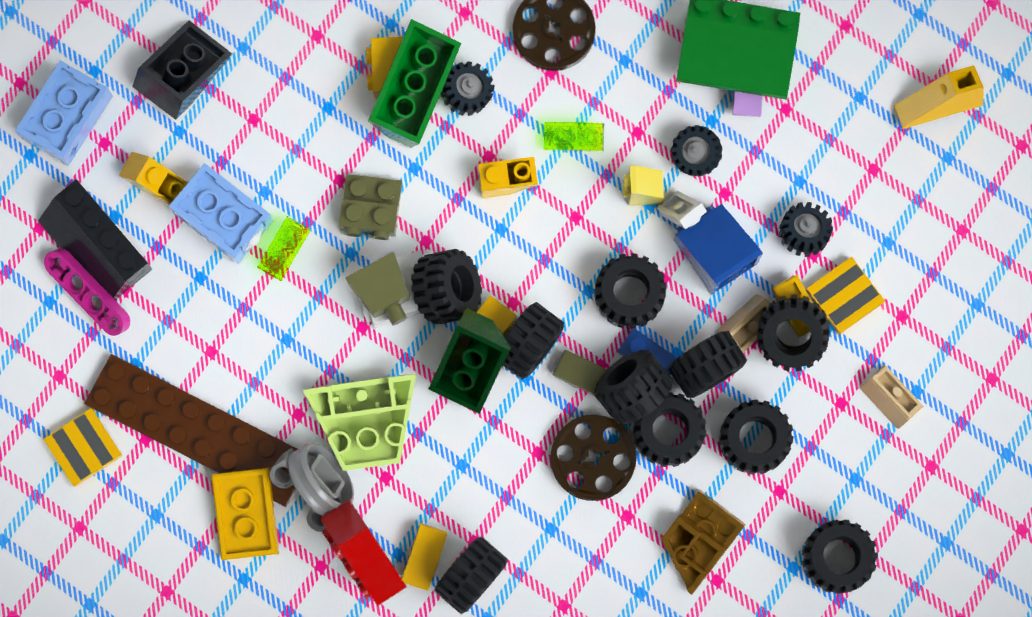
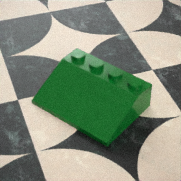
M689 0L676 81L787 100L801 12L729 0Z

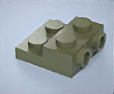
M347 174L339 219L340 231H344V235L360 237L361 233L372 234V238L378 240H389V237H396L402 180Z

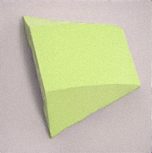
M416 374L388 376L303 390L343 471L400 463Z

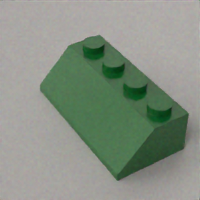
M411 19L368 122L386 137L405 146L413 148L419 145L462 43Z

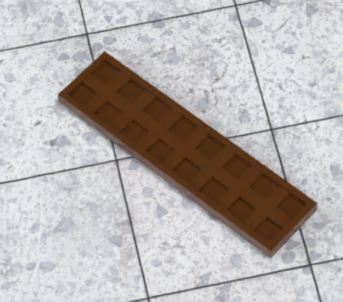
M113 354L109 356L84 402L86 406L217 473L269 468L271 471L283 453L291 448L294 452L298 450L288 443ZM282 467L286 473H290L287 468ZM271 481L273 501L287 507L296 487L293 484L288 488H280Z

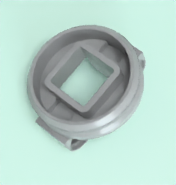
M307 443L295 452L291 448L278 458L270 471V479L277 487L288 488L294 484L300 496L311 507L306 520L309 527L315 531L321 532L326 528L320 519L321 517L336 509L348 499L353 503L354 488L348 472L342 470L336 456L322 445ZM282 467L287 468L290 473H286Z

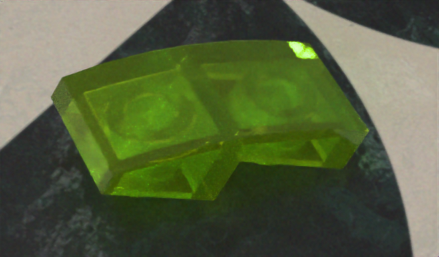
M544 122V150L604 151V123Z
M286 216L257 268L282 281L311 229Z

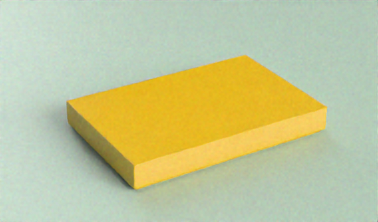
M262 468L212 474L221 560L279 554L270 469Z

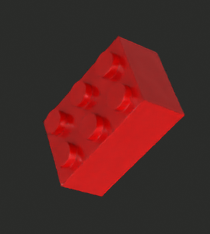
M350 499L320 518L326 527L321 532L366 600L372 597L376 605L379 606L407 587Z

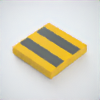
M852 256L806 289L813 301L819 304V309L825 311L827 320L839 335L885 303L884 298Z
M93 408L85 411L43 439L74 487L123 456Z

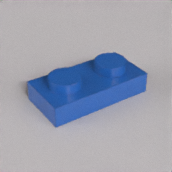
M633 328L617 353L624 357L638 350H649L669 375H671L669 367L677 357Z

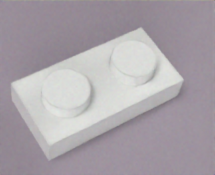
M676 191L657 207L664 218L684 229L697 224L701 216L707 212L701 202L680 191Z

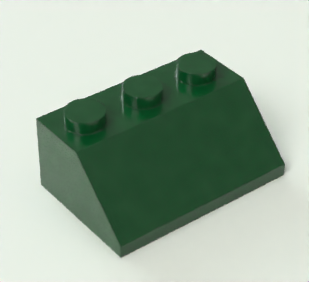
M466 308L428 388L480 414L511 349V346L493 320Z

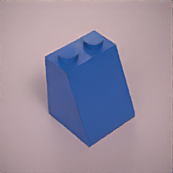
M723 204L716 208L713 205L707 207V212L701 216L697 224L687 229L679 226L676 229L678 233L674 237V242L711 295L756 266L763 255L761 249Z

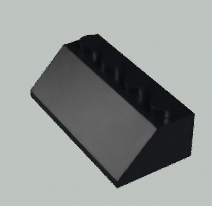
M77 179L53 198L38 220L61 249L67 250L115 300L153 270Z

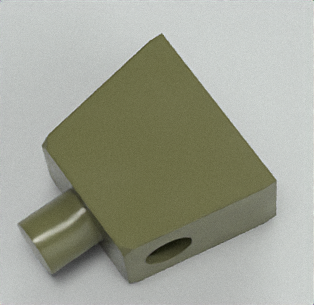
M394 252L345 277L349 287L374 318L386 313L392 326L407 319L401 304L407 302L410 298Z

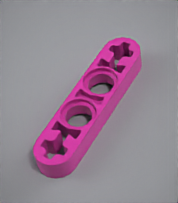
M56 249L46 254L44 266L47 272L107 334L116 336L129 329L130 317L128 313L67 250ZM57 258H59V259L61 260V261L59 262L60 267L57 266V263H58V259H57ZM74 275L79 276L82 280L81 289L76 288L73 284ZM93 295L100 298L102 303L100 309L94 307L92 303ZM114 317H116V318L118 319V321H117V323H116V324H117V327L114 325V322H115Z

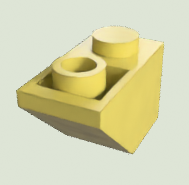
M636 165L630 166L629 172L624 174V181L622 182L623 198L628 197L629 206L662 204L664 199L662 171Z

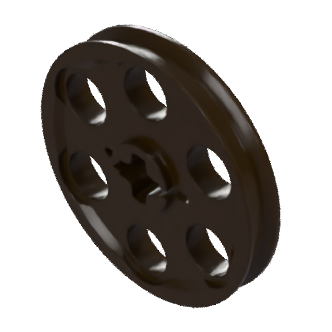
M524 0L518 7L513 19V38L521 56L531 65L547 71H561L580 63L593 46L596 30L593 12L585 0H562L563 5L559 9H551L547 5V0ZM535 9L539 16L535 21L528 22L523 18L524 11ZM576 10H581L586 14V19L582 23H575L571 20L570 15ZM546 16H548L551 24L553 23L555 27L561 26L559 28V38L562 42L559 41L558 36L553 32L548 33L549 20ZM525 36H534L538 41L537 45L532 49L525 48L522 45V40ZM574 37H581L586 42L585 47L581 50H574L570 46V40ZM551 49L558 50L561 54V59L556 63L547 61L545 58L547 51Z
M585 415L573 419L559 431L551 449V467L557 482L572 496L586 501L605 500L618 494L629 483L636 466V449L630 434L620 423H616L613 419L602 415ZM579 424H587L591 428L590 437L587 439L578 438L575 434V428ZM614 428L619 432V440L616 443L609 444L604 440L603 433L606 429ZM567 445L572 448L574 455L571 460L562 461L557 456V450L561 446ZM591 450L595 454L609 452L598 459V465H593L592 462L587 461L578 464V462L584 461L589 457V451ZM623 454L629 458L630 465L627 469L618 470L614 466L613 460L617 455ZM572 472H578L583 476L584 483L578 488H573L567 482L568 475ZM608 477L612 482V488L608 492L597 490L595 483L598 478Z

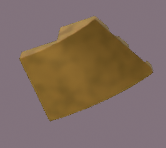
M701 490L697 492L684 512L675 519L661 539L667 552L670 553L676 570L679 571L688 593L691 595L701 585L746 525Z

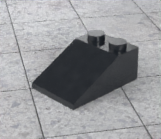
M188 20L138 68L132 87L177 120L194 103L229 60L232 53Z

